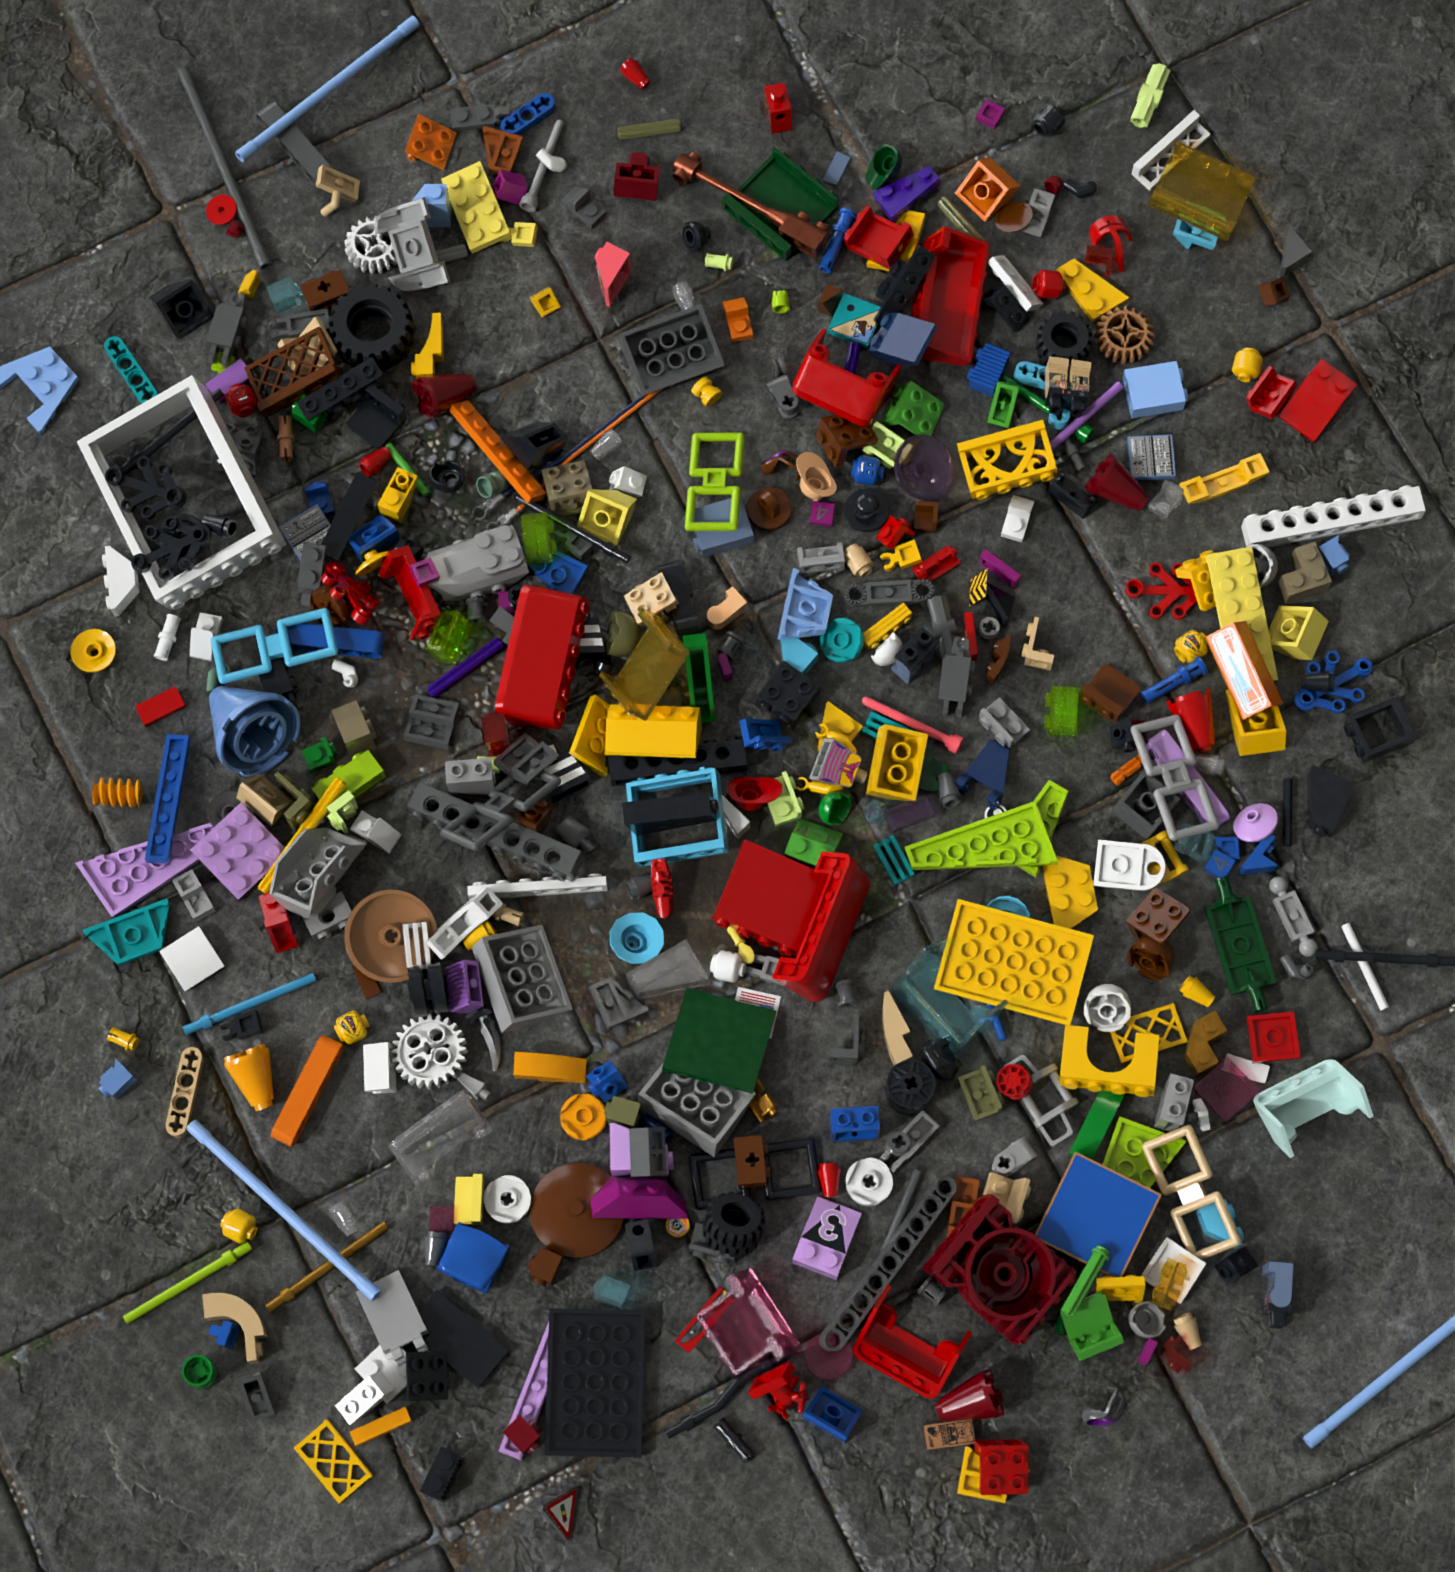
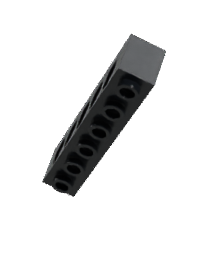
M730 737L726 741L719 742L714 739L705 740L702 744L698 745L696 754L706 756V759L702 762H698L694 758H683L684 761L681 764H674L672 759L675 757L608 755L612 787L623 786L626 783L638 780V778L653 779L658 774L676 775L681 770L699 771L701 767L715 768L720 774L748 771L743 739ZM727 752L729 756L726 759H719L717 754ZM657 759L661 764L657 767H652L649 765V762ZM630 762L638 764V767L633 770L628 769L626 766Z

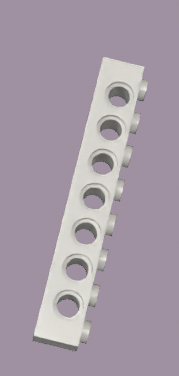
M1407 485L1395 491L1385 489L1377 492V494L1368 495L1364 493L1352 499L1343 497L1330 503L1316 502L1309 507L1295 506L1290 510L1282 512L1281 510H1273L1266 515L1251 514L1244 518L1241 528L1246 546L1249 544H1260L1266 547H1273L1422 519L1426 510L1419 486L1412 487ZM1393 502H1400L1403 507H1396ZM1371 506H1378L1381 511H1374ZM1349 510H1356L1359 515H1352ZM1328 514H1334L1338 519H1330ZM1306 518H1313L1316 523L1311 524L1307 522ZM1284 522H1291L1294 527L1289 528L1285 526ZM1262 526H1269L1272 531L1266 532Z

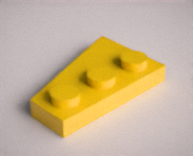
M903 211L895 222L900 226L903 222L910 224L914 234L913 239L899 258L908 263L918 246L926 219L925 213ZM870 260L866 263L868 268L889 271V269Z
M1072 259L1056 269V271L1062 274L1063 280H1066L1067 290L1092 323L1099 320L1102 315H1106L1108 310L1114 311L1117 306L1120 307L1129 301L1128 296L1076 259Z

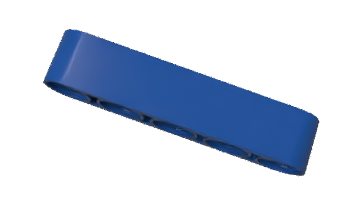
M276 623L275 634H278L277 623ZM300 623L287 627L292 650L313 652L328 648L324 626ZM333 627L338 646L337 655L373 659L382 658L385 641L384 633Z

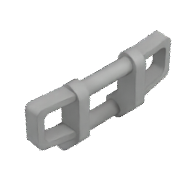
M1020 1055L1008 1064H1018L1021 1061H1025L1034 1072L1031 1075L1033 1085L1049 1076L1065 1101L1050 1112L1042 1115L1030 1095L1021 1099L1035 1120L1033 1123L1036 1128L1041 1130L1048 1143L1054 1147L1074 1134L1065 1112L1076 1107L1080 1102L1076 1097L1072 1096L1069 1089L1059 1086L1060 1075L1057 1072L1058 1068L1055 1063L1038 1071L1025 1055ZM1061 1115L1067 1127V1133L1056 1140H1052L1044 1125Z

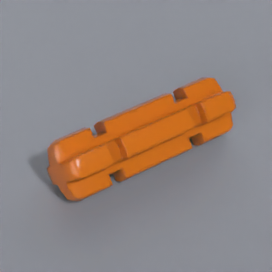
M1138 754L1136 758H1132L1120 767V771L1116 770L1111 774L1110 778L1115 785H1120L1124 782L1125 778L1128 779L1141 769L1143 764L1140 755Z

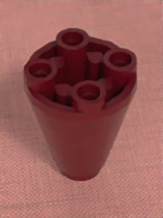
M471 374L423 375L417 377L416 381L412 382L413 391L418 395L419 399L417 404L418 410L421 415L426 414L430 419L438 417L449 410L452 404L463 401L477 390L476 381Z
M1112 453L1099 463L1095 469V476L1091 477L1084 486L1091 494L1131 510L1136 509L1138 512L1149 499L1141 485L1119 458Z
M991 1369L980 1371L941 1397L940 1401L935 1402L936 1412L940 1421L989 1419L1005 1415L1001 1404L1004 1402L1000 1389H995L993 1386L995 1380Z

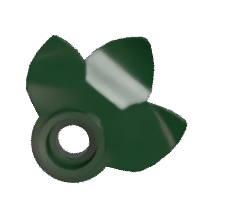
M934 748L925 749L918 786L920 789L928 792L939 790L938 776L946 773L949 769V766L942 761L933 759Z

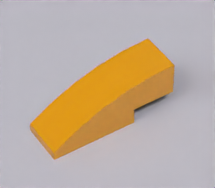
M515 1052L513 1075L515 1079L586 1083L587 1059L553 1054Z

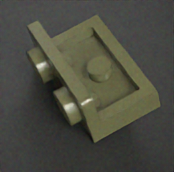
M983 1065L980 1066V1069L957 1078L974 1122L1001 1113L1004 1100L1000 1091H995L993 1086L995 1078L991 1069L987 1070L986 1066Z

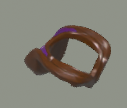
M779 451L761 463V471L765 475L773 474L780 461L798 470L796 464L783 457L786 456L797 461L798 455L789 451ZM799 472L796 477L797 481L801 478Z

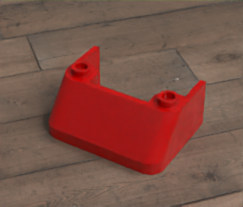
M822 329L808 348L794 379L792 391L796 396L859 426H869L891 396L902 365L897 364L890 376L880 372L871 373L867 379L857 376L828 362L830 351L823 345L827 330Z
M887 1284L853 1347L854 1355L859 1360L918 1394L930 1399L935 1398L941 1391L972 1332L967 1331L960 1345L949 1340H943L939 1342L936 1348L894 1325L897 1320V1313L891 1306L884 1303L892 1287Z

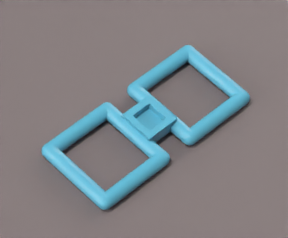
M322 608L279 619L277 621L278 634L266 637L262 625L213 636L211 638V646L219 682L225 684L268 673L272 670L271 660L284 657L286 666L292 667L337 655L338 646L329 609ZM322 618L328 648L293 657L287 627ZM256 635L262 665L227 674L221 644Z

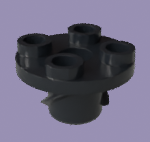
M857 490L846 500L844 515L853 530L861 532L875 531L882 528L888 518V503L885 497L875 490Z

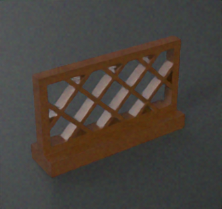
M319 326L244 367L259 402L257 406L260 412L267 416H271L293 404L296 400H300L303 394L307 396L343 375L341 368L336 364L322 328ZM316 335L320 339L317 349L309 347L311 338ZM297 346L302 347L298 359L290 357L293 348ZM307 349L316 352L312 364L303 361ZM320 354L326 355L329 363L323 367L317 366ZM278 356L284 358L280 369L271 367L274 359ZM288 360L297 362L293 374L285 372ZM302 364L310 366L308 375L304 377L298 376ZM259 367L265 368L261 380L256 379L253 374V370ZM270 370L278 372L274 384L266 382ZM283 374L291 377L290 383L286 387L279 386ZM264 385L273 387L270 396L263 398L262 395Z

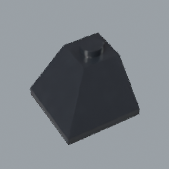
M192 279L167 285L149 297L177 339L214 316Z

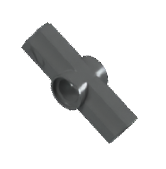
M939 595L928 599L927 604L932 621V635L939 641L938 649L941 662L943 663V655L951 651L955 636L958 635L955 621L951 618L948 600L946 596Z

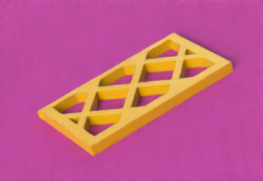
M1174 1003L1131 1016L1125 1023L1129 1028L1124 1038L1117 1035L1115 1031L1110 1032L1121 1064L1133 1059V1054L1124 1057L1122 1052L1124 1043L1134 1048V1043L1127 1040L1132 1028L1141 1033L1153 1034L1150 1030L1155 1021L1167 1026L1168 1028L1163 1038L1159 1037L1158 1052L1188 1042ZM1169 1009L1173 1016L1170 1023L1157 1017L1160 1012ZM1144 1017L1152 1019L1147 1030L1135 1025V1021ZM1170 1029L1179 1032L1181 1039L1169 1042L1166 1040Z
M325 1419L319 1427L294 1447L296 1452L339 1504L369 1478L373 1477L370 1470L328 1419ZM328 1427L334 1434V1441L320 1440L321 1431ZM307 1443L315 1444L314 1458H308L301 1449ZM319 1444L333 1445L332 1459L318 1458ZM337 1445L343 1446L350 1454L349 1461L336 1460ZM317 1462L331 1463L330 1478L323 1477L317 1469ZM335 1464L349 1465L348 1479L334 1478ZM353 1465H359L366 1474L360 1480L352 1479ZM333 1482L347 1483L346 1492L339 1496L333 1489Z

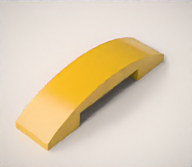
M1261 453L1240 460L1239 464L1203 478L1200 476L1180 483L1179 486L1188 504L1211 500L1245 487L1268 475L1270 471Z

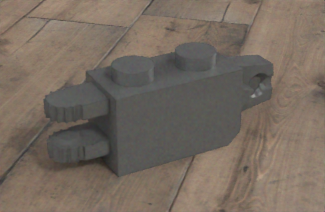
M232 292L227 304L221 303L216 307L206 339L210 350L208 363L214 364L218 353L222 352L221 366L228 367L231 356H235L236 349L241 347V333L248 325V316H246L244 311L245 295Z
M955 636L951 651L943 655L938 699L944 700L943 716H947L949 713V700L958 701L955 714L956 717L961 718L963 702H965L966 696H971L972 683H968L969 674L974 673L975 661L971 660L969 638Z

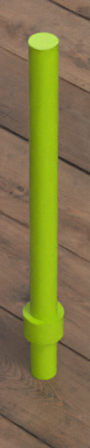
M247 1241L232 1251L229 1249L224 1252L221 1258L123 1316L127 1324L131 1323L222 1267L237 1262V1258L252 1250L251 1245Z

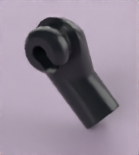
M1068 179L1063 188L1077 198H1084L1093 195L1097 190V185L1093 181L1078 185L1071 179Z

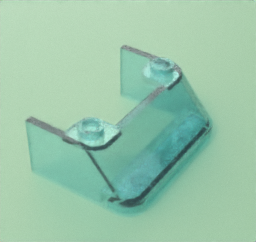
M942 936L922 950L894 984L893 993L900 1003L936 1040L946 1038L950 1043L948 1047L955 1054L980 1034L997 1017L1008 1002L1004 1000L991 1010L982 1004H978L970 1010L956 995L934 990L942 960L936 954V951L947 939L945 936Z

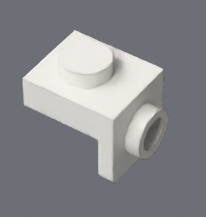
M623 466L612 472L609 479L611 483L609 490H620L639 498L643 494L647 476Z

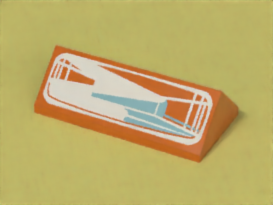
M1246 621L1233 622L1205 637L1242 720L1283 704Z

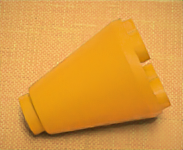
M262 1044L245 1050L247 1055L242 1051L225 1057V1068L251 1107L254 1106L255 1111H259L273 1106L272 1099H274L269 1048Z

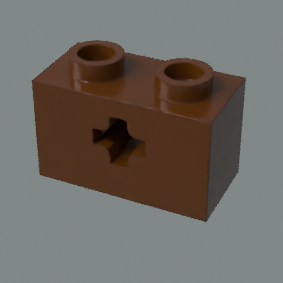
M341 270L330 271L320 278L309 279L300 285L309 311L326 308L330 310L333 305L338 306L337 299L341 295L345 297L347 295L346 291L349 290Z
M762 1135L734 1138L738 1189L767 1186L766 1179H771L770 1165H765L764 1156H769L767 1141H762ZM750 1157H754L755 1161H758L755 1163V1167H751L750 1163H746L749 1162Z

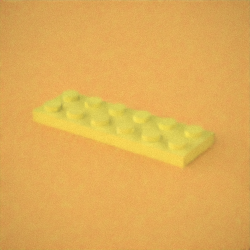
M1252 546L1206 555L1220 628L1222 629L1233 622L1246 621L1273 681L1278 680Z

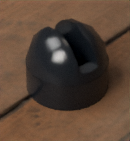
M596 659L594 671L596 675L602 672V677H607L610 675L614 665L606 660Z

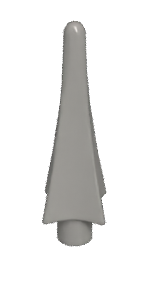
M455 1069L456 1079L477 1100L479 1097L485 1101L490 1098L491 1093L486 1090L487 1086H485L484 1082Z

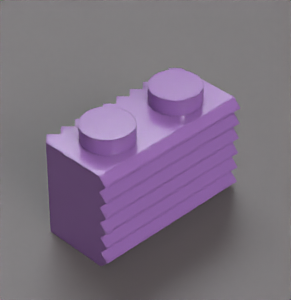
M462 960L446 967L444 970L446 971L450 1012L466 1014L484 1007L478 961Z

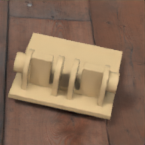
M662 572L624 595L640 627L644 625L647 627L648 624L655 621L654 616L657 620L659 619L657 613L660 612L664 616L663 610L668 613L676 609V605L679 604Z

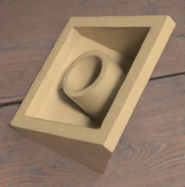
M257 774L243 781L239 786L236 797L271 827L295 802L262 774Z

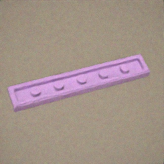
M549 1322L509 1425L519 1415L527 1423L532 1420L536 1424L547 1393ZM505 1435L498 1452L522 1460L523 1453Z

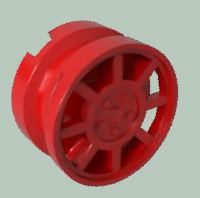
M1008 1064L997 1075V1087L1007 1098L1021 1100L1030 1094L1033 1087V1079L1030 1073L1022 1066Z

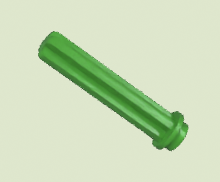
M1096 1246V1248L1091 1250L1093 1254L1061 1309L1065 1315L1074 1317L1104 1262L1109 1260V1251L1107 1249Z

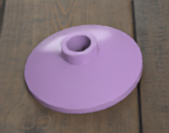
M1258 803L1250 805L1243 809L1235 818L1233 824L1234 832L1239 839L1245 842L1263 840L1275 830L1278 824V814L1268 804Z

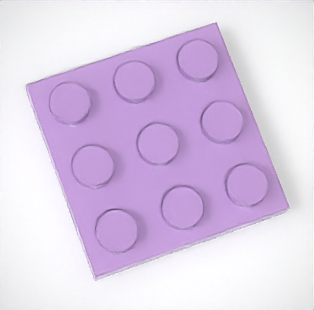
M240 803L190 851L239 900L270 870L285 847Z

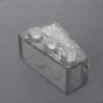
M687 940L680 942L626 973V980L637 999L663 995L677 990L682 991L686 990V988L710 985L708 975Z

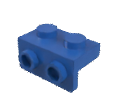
M745 718L739 721L744 747H751L755 750L767 748L771 749V751H780L785 748V745L792 742L791 737H782L778 720Z

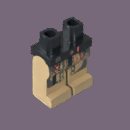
M1049 356L1045 369V406L1049 407L1050 414H1060L1064 408L1070 409L1072 417L1082 416L1089 398L1091 362L1072 359L1069 366V359Z

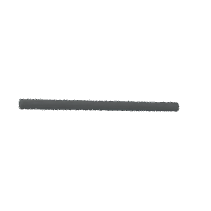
M913 1170L881 1251L904 1220L922 1176V1172L919 1170ZM888 1257L884 1259V1266L887 1262ZM872 1276L870 1278V1286L876 1289L878 1279ZM863 1297L861 1298L860 1303L858 1305L859 1308H862L865 1305V1300Z

